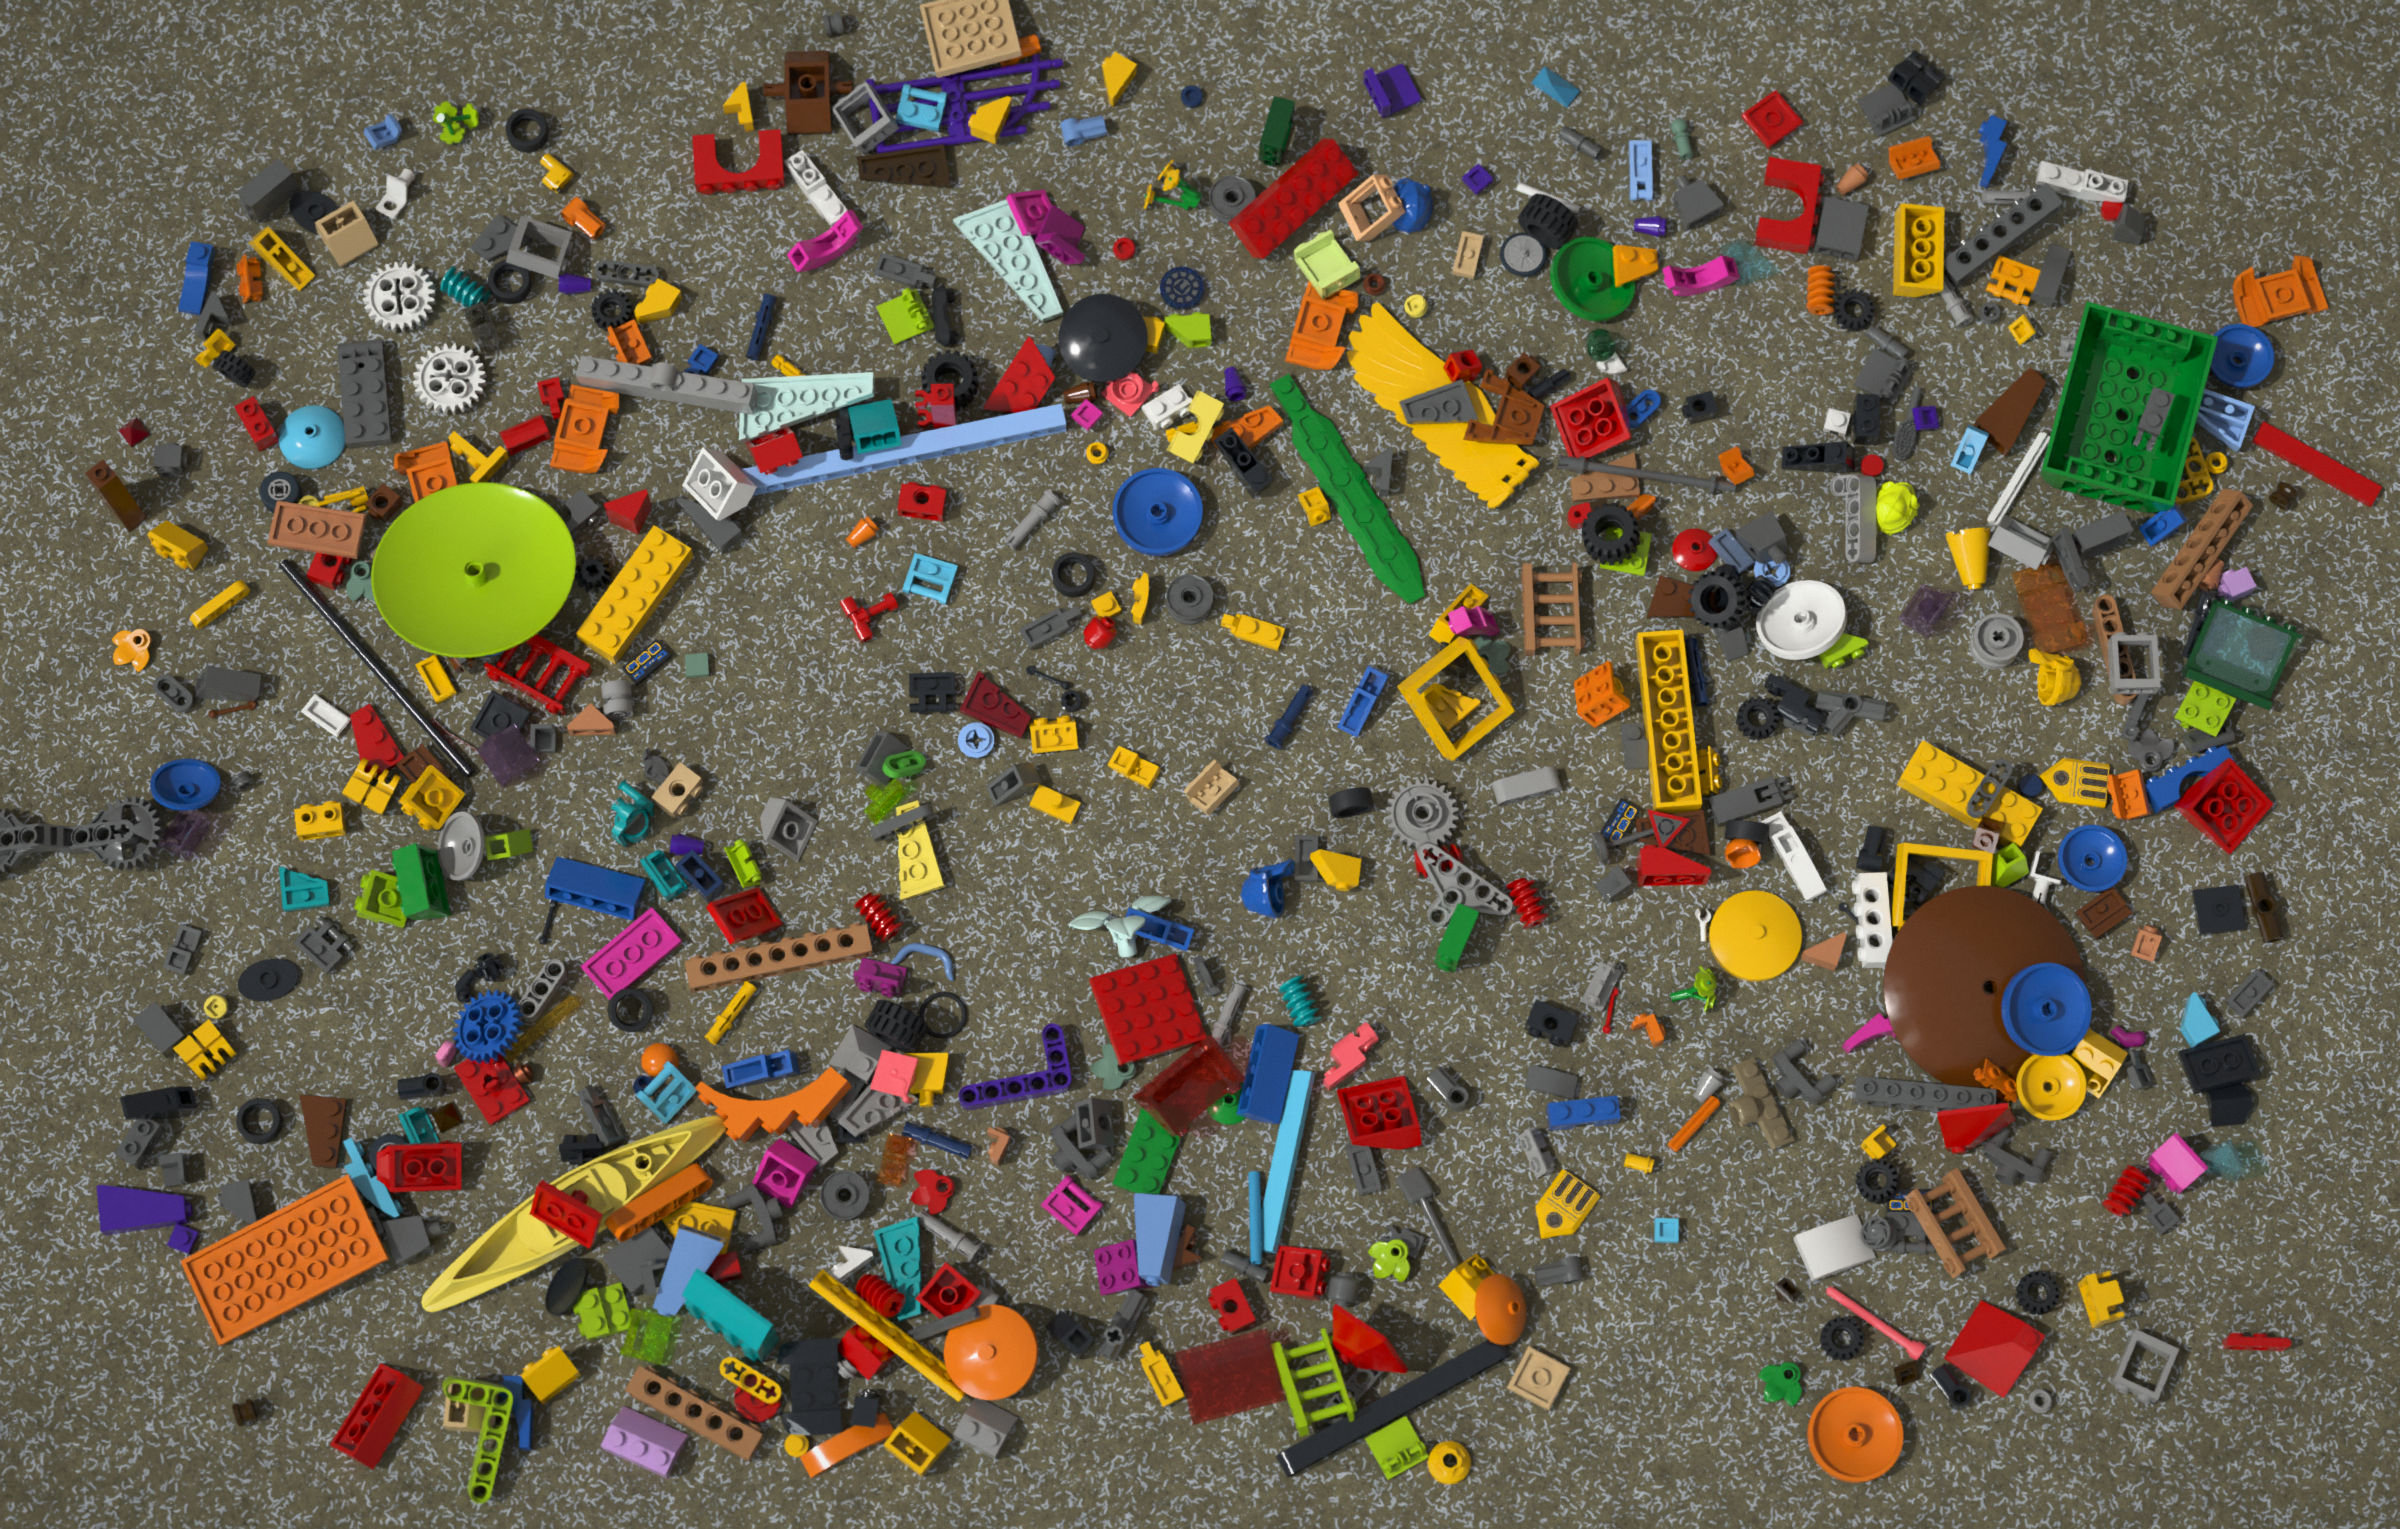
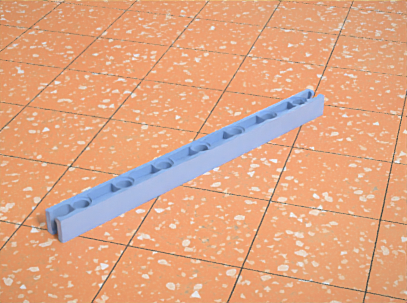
M1061 403L901 436V446L858 454L856 446H853L854 456L848 461L840 458V452L837 449L803 456V458L798 459L799 463L790 467H786V464L777 467L778 471L769 475H765L764 472L760 473L756 466L742 469V472L757 486L753 494L755 496L1066 432V421Z

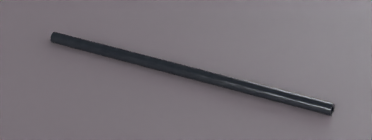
M288 559L283 560L279 564L281 570L466 778L470 777L475 772L474 768Z

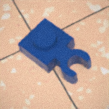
M699 344L687 361L691 367L683 372L700 375L702 372L708 375L719 359V355Z

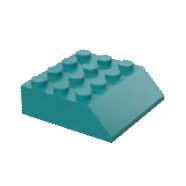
M697 1268L682 1293V1297L685 1300L683 1304L689 1310L688 1313L697 1320H700L702 1317L707 1327L714 1333L722 1332L726 1338L725 1340L734 1348L740 1346L744 1355L751 1361L756 1362V1360H759L763 1363L780 1341L773 1324Z

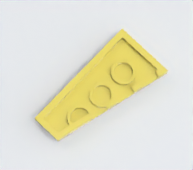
M917 800L896 807L897 816L921 806L920 802ZM926 822L898 834L900 900L905 901L944 888L945 884Z

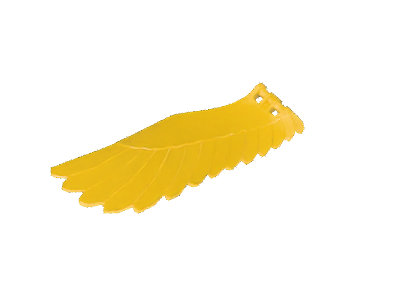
M1378 302L1374 303L1371 307L1372 317L1361 315L1359 318L1362 332H1350L1349 340L1354 350L1346 353L1350 365L1357 372L1354 375V380L1366 391L1376 395L1374 401L1381 408L1395 412L1397 422L1414 428L1412 430L1414 437L1427 443L1428 451L1441 457L1439 463L1444 468L1455 471V479L1465 482L1466 488L1471 492L1479 493L1478 499L1488 501V508L1499 507L1514 493V488L1517 485H1521L1528 478L1532 468L1536 469L1540 463L1533 456L1523 452L1516 444L1463 440L1469 422L1407 424L1399 401L1452 382L1443 368L1445 362L1422 346ZM1470 381L1464 382L1478 422L1492 426L1496 415L1484 394ZM1521 461H1524L1525 464L1522 467L1518 465ZM1507 477H1509L1510 480L1507 483L1504 482V480Z

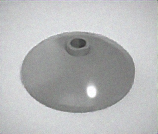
M457 812L451 815L443 825L438 840V859L443 873L452 880L463 881L470 878L476 872L485 852L483 828L477 817L469 812Z

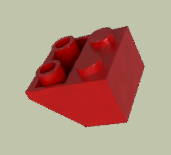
M859 1324L849 1329L837 1345L838 1352L868 1381L879 1374L897 1356L895 1352Z

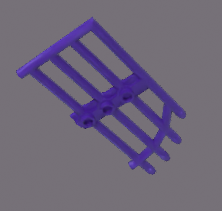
M1040 54L1032 55L1031 63L959 72L940 78L936 76L876 86L874 79L866 80L868 84L875 88L878 94L902 91L904 84L911 85L912 88L941 85L942 92L948 93L945 105L946 116L942 117L940 126L948 125L949 136L886 146L883 140L876 146L877 154L940 144L946 146L983 140L971 135L968 123L971 115L976 114V112L968 113L966 101L1020 93L1027 94L1021 105L1012 106L1008 115L1010 117L1006 120L998 138L1026 133V126H1013L1026 113L1050 109V102L1032 103L1037 91L1060 87V81L1056 79L1040 81V71L1052 67L1063 66V60L1041 61ZM1032 71L1031 83L964 92L963 81ZM870 98L869 104L872 123L874 124L881 119V113L872 98ZM926 99L911 101L930 106L938 105V102ZM900 102L886 104L885 106L890 113L897 112ZM897 123L899 129L894 133L923 128Z

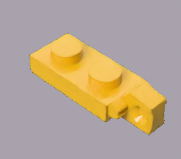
M1224 614L1221 621V626L1231 629L1230 633L1235 635L1236 638L1276 651L1279 649L1285 632L1283 627L1243 614H1236V617Z
M1149 1342L1140 1345L1144 1358L1140 1359L1142 1368L1163 1408L1183 1398L1184 1394L1164 1355L1159 1350L1154 1352Z

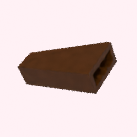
M2030 367L1973 425V427L1989 433L1987 441L2004 457L2011 451L2046 384L2044 376L2039 371H2034Z
M103 459L85 473L102 502L128 532L147 519L119 477Z

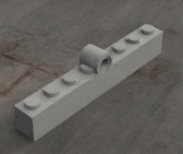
M581 355L576 372V378L580 386L750 415L754 413L758 398L757 390L752 383L679 372L675 366L662 362L656 363L655 367Z

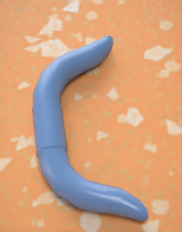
M921 943L908 944L901 948L890 963L896 965L908 953L914 951L936 956L943 961L945 974L948 979L954 981L952 960L945 951L937 947Z

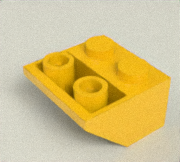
M167 520L147 534L151 545L156 549L155 552L165 559L169 556L175 560L174 563L184 570L188 567L194 571L209 549L205 541Z
M2088 1028L2084 1038L2074 1048L2070 1057L2083 1070L2086 1079V1091L2100 1098L2121 1067L2128 1052Z
M1476 1253L1453 1269L1438 1286L1466 1317L1472 1320L1476 1317L1475 1296L1477 1289L1487 1276L1495 1273L1487 1265L1486 1261Z
M559 1346L546 1350L542 1354L543 1358L537 1363L534 1361L529 1363L523 1369L524 1373L520 1375L542 1404H545L581 1376Z
M914 1411L896 1428L884 1443V1447L923 1478L952 1440Z

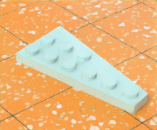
M1007 200L953 219V223L1042 323L1063 315L1062 308L1032 236H1022Z
M874 373L742 379L741 382L755 385L758 398L753 415L740 413L739 442L742 444L874 397Z

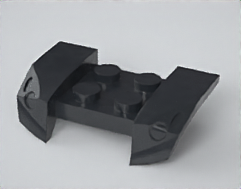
M837 1338L786 1342L781 1345L776 1364L789 1365L791 1411L779 1412L784 1429L788 1433L793 1435L842 1433L841 1409L839 1406Z

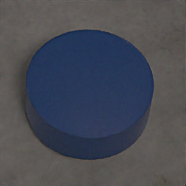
M1190 85L1182 90L1181 102L1187 108H1196L1202 103L1203 93L1197 86Z
M2033 774L2023 776L2018 784L2019 792L2026 798L2038 796L2042 790L2040 778Z

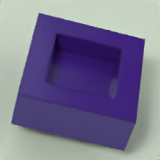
M1478 163L1462 176V181L1475 195H1478L1493 182V178Z
M1936 406L1912 409L1916 431L1939 428Z
M176 1224L167 1246L190 1255L200 1233Z

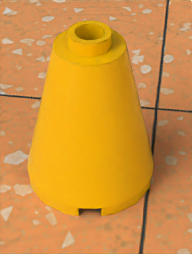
M1990 528L1960 530L1958 534H1954L1953 531L1946 533V540L1963 586H1968V590L1981 589V584L1986 583L1990 549L1988 544L1991 539Z

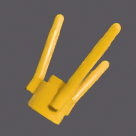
M364 486L349 491L327 495L324 497V501L317 502L316 505L323 506L349 499L352 507L357 506L352 512L359 513L366 510L365 504L369 498Z

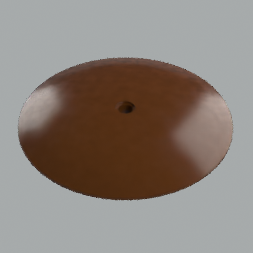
M1968 886L1947 891L1934 897L1918 908L1905 921L1892 942L1886 959L1883 978L1884 1002L1887 1016L1896 1038L1906 1053L1920 1068L1947 1085L1986 1088L1979 1081L1975 1080L1974 1071L1977 1068H1984L1985 1059L1999 1067L2001 1071L2016 1082L2019 1069L2034 1054L2020 1048L2005 1029L2001 1011L2004 991L2010 980L2020 970L2037 963H2055L2065 966L2073 971L2086 986L2083 965L2073 940L2062 924L2047 909L2029 897L2013 890L1994 886ZM1985 982L1989 983L1992 987L1990 994L1984 990Z

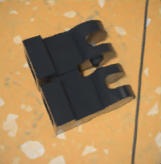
M1914 50L1903 62H1899L1893 68L1887 80L1902 92L1908 87L1905 95L1921 106L1930 97L1932 92L1942 84L1946 74L1943 72L1934 74L1937 69L1935 65L1926 69L1923 75L1920 74L1925 69L1929 60L1926 58L1921 61L1917 60L1920 53Z
M1908 854L1905 886L1908 884L1907 880L1910 877H1913L1916 881L1908 886L1905 897L1908 899L1913 892H1918L1919 895L1913 903L1919 906L1944 877L1946 872L1930 860L1923 866L1922 864L1926 859L1925 856ZM1896 865L1887 876L1888 885L1895 878Z

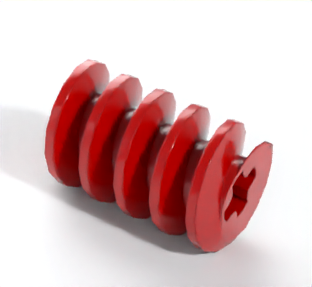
M1450 844L1449 851L1445 845L1441 846V849L1463 863L1460 846L1457 849L1455 844ZM1424 849V858L1431 856L1435 860L1431 864L1436 866V861L1439 857L1435 856L1433 852L1430 854L1427 849ZM1415 851L1414 863L1417 876L1419 878V873H1422L1426 879L1428 874L1418 857L1417 851ZM1451 860L1441 862L1440 868L1442 871H1446L1448 867L1450 870L1452 869L1453 862Z
M1527 878L1517 879L1506 886L1508 890H1512L1509 895L1515 899L1513 905L1519 907L1516 910L1517 914L1523 915L1520 918V922L1525 924L1523 929L1535 927L1544 922L1549 916L1548 913L1541 914V911L1546 906L1537 904L1542 900V897H1534V894L1539 889H1531L1535 880H1527Z
M870 892L858 900L854 907L860 910L862 917H866L865 922L871 924V930L877 931V938H882L881 942L884 943L900 931L903 922L895 924L898 915L890 917L889 914L893 909L891 907L884 909V906L887 904L886 900L878 901L882 894L873 895Z
M2126 1165L2127 1169L2122 1171L2123 1177L2117 1179V1184H2114L2112 1187L2113 1192H2109L2107 1195L2108 1199L2102 1203L2108 1211L2118 1217H2123V1213L2131 1215L2132 1212L2127 1207H2136V1203L2132 1199L2140 1200L2141 1196L2137 1191H2146L2142 1183H2151L2142 1171L2130 1165Z
M865 1274L856 1285L857 1296L884 1317L897 1315L905 1305L906 1299L904 1294L899 1292L898 1289L894 1288L893 1285L889 1284L880 1275Z

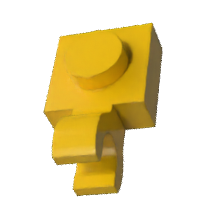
M217 329L203 343L207 349L198 354L194 360L200 366L203 365L206 368L214 358L219 356L222 350L230 352L235 344L221 329Z

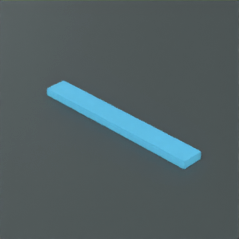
M1291 1071L1261 1210L1262 1252L1277 1254L1315 1078V1073L1312 1071Z

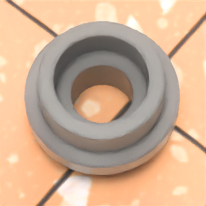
M844 1358L842 1361L839 1360L837 1362L839 1366L838 1372L845 1379L849 1377L852 1379L856 1378L858 1370L847 1359Z
M2043 1389L2034 1390L2028 1398L2029 1407L2036 1413H2045L2052 1406V1397ZM2036 1398H2042L2044 1404L2042 1406L2038 1405Z

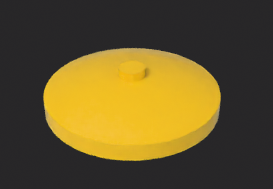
M1744 891L1731 896L1719 906L1710 924L1709 943L1715 959L1724 970L1742 980L1761 982L1776 978L1789 969L1800 951L1802 931L1795 912L1784 900L1764 891Z

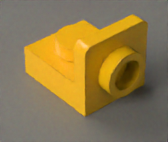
M1319 487L1298 494L1299 502L1307 514L1310 526H1315L1331 519L1328 503Z

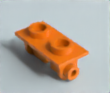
M244 254L241 261L237 263V275L241 278L239 295L243 296V304H246L249 299L259 302L262 300L261 297H263L262 281H253V278H261L260 262L255 257L247 260L246 254Z
M1985 1059L1984 1068H1977L1974 1071L1975 1080L1979 1081L1986 1088L1993 1085L1990 1089H1997L1996 1096L2001 1101L2008 1102L2012 1100L2015 1103L2017 1099L2016 1082L2001 1071L1999 1067Z

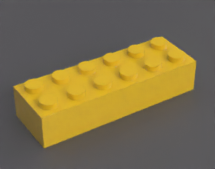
M654 525L576 632L578 641L616 665L693 559L692 549Z
M1922 740L1897 785L1977 830L1983 818L1976 819L1970 817L1966 811V805L1985 775ZM1986 783L1983 785V790L1987 794L1995 793V786L1991 783ZM2003 786L1984 816L2006 823L2000 842L2001 845L2006 847L2014 842L2020 849L2043 808ZM1981 797L1978 803L1974 805L1973 810L1976 812L1979 809L1982 810L1980 807L1985 799Z

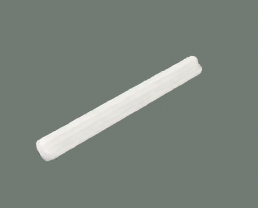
M2040 432L1987 518L1991 525L1998 526L2048 445L2050 436L2047 433Z

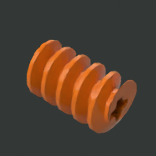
M1813 266L1808 269L1807 309L1811 314L1825 315L1835 311V308L1830 306L1835 304V300L1829 298L1835 296V291L1830 290L1835 287V283L1831 282L1835 279V274L1829 273L1832 271L1830 266Z

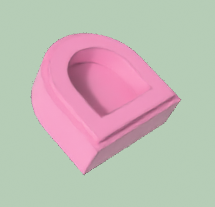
M449 1040L445 1041L435 1055L438 1063L445 1068L448 1067L456 1054L457 1048L455 1043Z

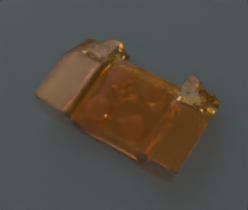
M2045 564L2039 565L2037 570L2030 567L2011 573L2031 639L2037 650L2050 654L2087 642V631L2084 621L2078 623L2074 621L2063 586H2069L2060 565Z

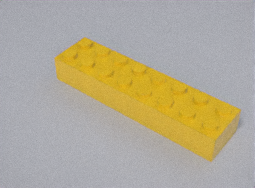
M1683 629L1637 633L1635 645L1645 738L1648 740V765L1653 810L1666 814L1700 810L1702 797Z

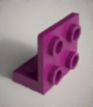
M1051 205L1034 243L1065 265L1082 263L1085 257L1083 253L1078 251L1077 247L1084 231V226L1057 206Z
M862 958L859 971H854L853 977L855 985L859 986V990L869 993L872 990L880 991L883 996L894 998L895 995L901 996L907 968Z
M1136 1239L1094 1250L1101 1295L1106 1296L1131 1288L1150 1289L1155 1287L1146 1284V1281L1138 1274Z

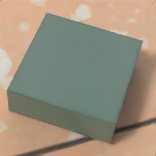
M708 653L685 654L687 678L710 677Z

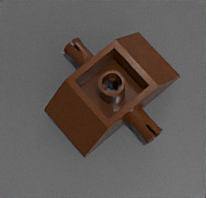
M830 51L786 52L785 81L783 83H764V97L784 96L787 135L831 133V97L833 95L850 94L853 92L852 80L832 81L830 78Z

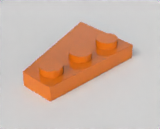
M1268 405L1244 414L1242 418L1234 421L1228 420L1223 422L1222 425L1212 428L1214 432L1210 441L1216 446L1214 440L1232 427L1251 450L1284 425V422Z

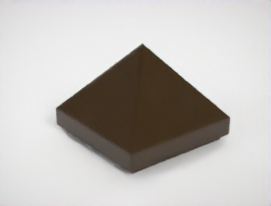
M452 1102L431 1112L440 1133L462 1123Z
M1785 1277L1774 1286L1778 1301L1792 1303L1801 1294Z
M1915 1360L1901 1363L1893 1368L1897 1387L1919 1379Z

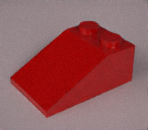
M788 427L745 442L760 473L764 472L765 475L778 471L777 467L786 464V467L793 466L799 463L798 459L803 458L794 432Z
M1645 845L1644 848H1640L1636 859L1638 887L1707 885L1711 875L1710 868L1666 848H1658L1657 845Z

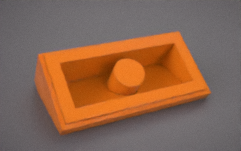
M1642 494L1627 507V511L1631 510L1638 521L1654 507L1656 497Z

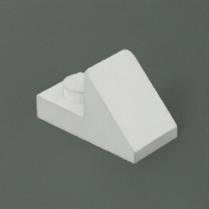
M838 1246L847 1262L845 1264L840 1262L831 1269L832 1273L830 1275L841 1283L874 1260V1255L868 1250Z

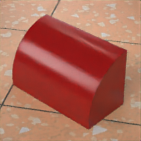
M541 414L499 432L510 456L551 439Z

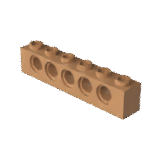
M2221 490L2153 588L2151 594L2162 607L2179 610L2183 608L2253 507V504L2242 491Z
M648 1365L646 1368L641 1366L637 1368L625 1389L628 1395L744 1460L751 1462L764 1439L763 1434L760 1433L761 1428L752 1423H749L748 1426L741 1423V1417L730 1411L725 1414L719 1410L721 1406L711 1400H708L706 1403L698 1399L700 1395L689 1388L687 1391L680 1389L677 1381L669 1377L664 1380L657 1376L659 1374L657 1370ZM652 1384L661 1385V1390L656 1395L649 1393V1387ZM674 1395H679L682 1398L681 1403L677 1406L669 1404L670 1398ZM693 1407H701L702 1413L699 1417L693 1418L690 1416V1410ZM714 1418L723 1420L722 1426L718 1429L710 1427V1423ZM736 1429L743 1431V1437L738 1441L731 1439V1433Z

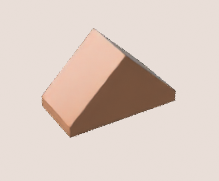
M591 703L567 725L570 736L616 735L613 723Z
M1845 932L1840 933L1803 951L1801 955L1802 960L1834 971L1847 935Z

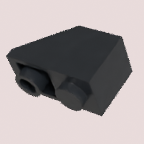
M1062 1310L1045 1326V1329L1078 1361L1095 1344V1339L1078 1322Z
M864 1389V1391L859 1392L854 1400L851 1425L875 1428L878 1423L883 1395H877L878 1391L872 1389Z

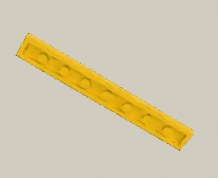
M822 1269L811 1281L809 1286L955 1400L958 1402L961 1400L965 1392L953 1382L945 1363L887 1318L880 1315L879 1312L875 1311L874 1308Z

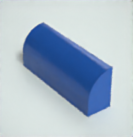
M557 856L545 883V898L634 921L642 899L645 879Z
M1271 1024L1256 1026L1237 1115L1259 1122L1279 1124L1299 1039L1298 1034Z

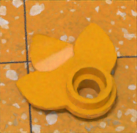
M136 629L133 632L127 630L118 632L112 639L118 646L113 655L114 664L124 665L131 662L137 672L142 671L150 659L148 651L151 645L150 634L143 629ZM140 636L142 641L140 644H137L136 639Z

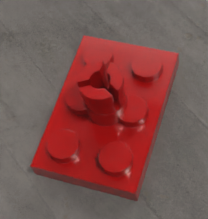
M759 887L710 902L706 906L730 945L777 930L783 925Z
M498 1054V1061L491 1058L488 1064L484 1061L479 1064L475 1060L472 1062L466 1059L453 1067L490 1127L530 1102L501 1054Z
M543 1180L537 1185L529 1215L589 1249L595 1243L603 1216L596 1209L586 1205L589 1198L582 1190L579 1189L577 1191V1189H574L568 1195Z

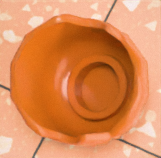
M1733 839L1726 845L1724 852L1726 861H1730L1733 868L1744 869L1752 867L1761 860L1760 849L1753 840Z
M653 1043L645 1048L641 1057V1066L648 1075L656 1077L664 1069L663 1065L667 1061L677 1069L679 1066V1056L669 1045Z

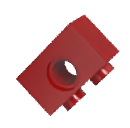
M254 396L234 406L259 452L279 442L274 429Z
M915 482L901 484L897 508L898 516L943 522L947 500L946 489L937 485L924 487ZM924 497L928 499V502L919 504L917 500Z
M316 553L307 572V577L310 582L336 590L337 585H341L344 580L345 572L343 571L346 565H350L353 558ZM337 560L336 565L333 567L327 566L329 561Z
M1236 1278L1210 1289L1211 1296L1208 1297V1301L1213 1311L1217 1309L1221 1318H1218V1322L1223 1332L1227 1330L1229 1335H1232L1256 1323V1319ZM1232 1302L1237 1306V1310L1234 1313H1228L1224 1309L1225 1304Z

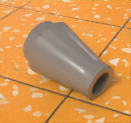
M1708 1068L1706 1072L1703 1071L1693 1097L1704 1104L1723 1085L1721 1082L1724 1077L1711 1068Z

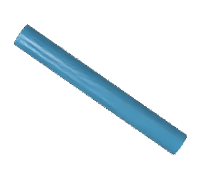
M1251 1171L1248 1173L1250 1263L1261 1264L1260 1172Z

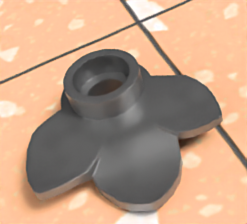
M2150 728L2143 732L2139 741H2128L2129 754L2138 760L2141 768L2147 772L2157 771L2161 767L2162 761L2168 759L2174 749L2172 738L2159 741L2157 735ZM2152 758L2155 763L2148 764L2146 760Z

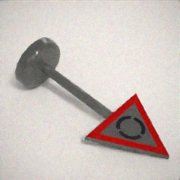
M1647 809L1652 825L1651 829L1607 843L1600 832L1592 833V842L1598 860L1601 864L1609 861L1608 848L1651 834L1655 835L1658 848H1665L1690 819Z

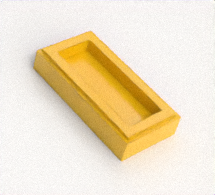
M436 654L415 664L437 704L457 694Z

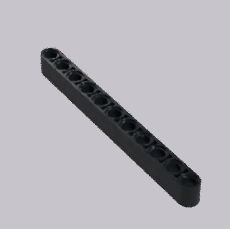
M1486 1340L1354 1412V1421L1350 1422L1348 1416L1279 1453L1276 1459L1286 1477H1291L1509 1358L1512 1352L1508 1345H1497L1490 1340Z

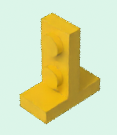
M455 431L448 437L452 451L458 456L463 454L468 458V464L476 469L470 477L471 483H486L509 459L507 451L501 446L487 458Z

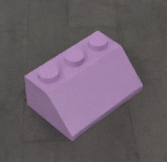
M623 1406L611 1423L601 1447L613 1455L668 1479L688 1435Z

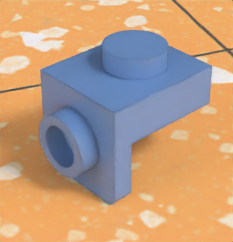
M388 114L384 122L366 127L363 133L374 150L396 143L402 129L394 116Z

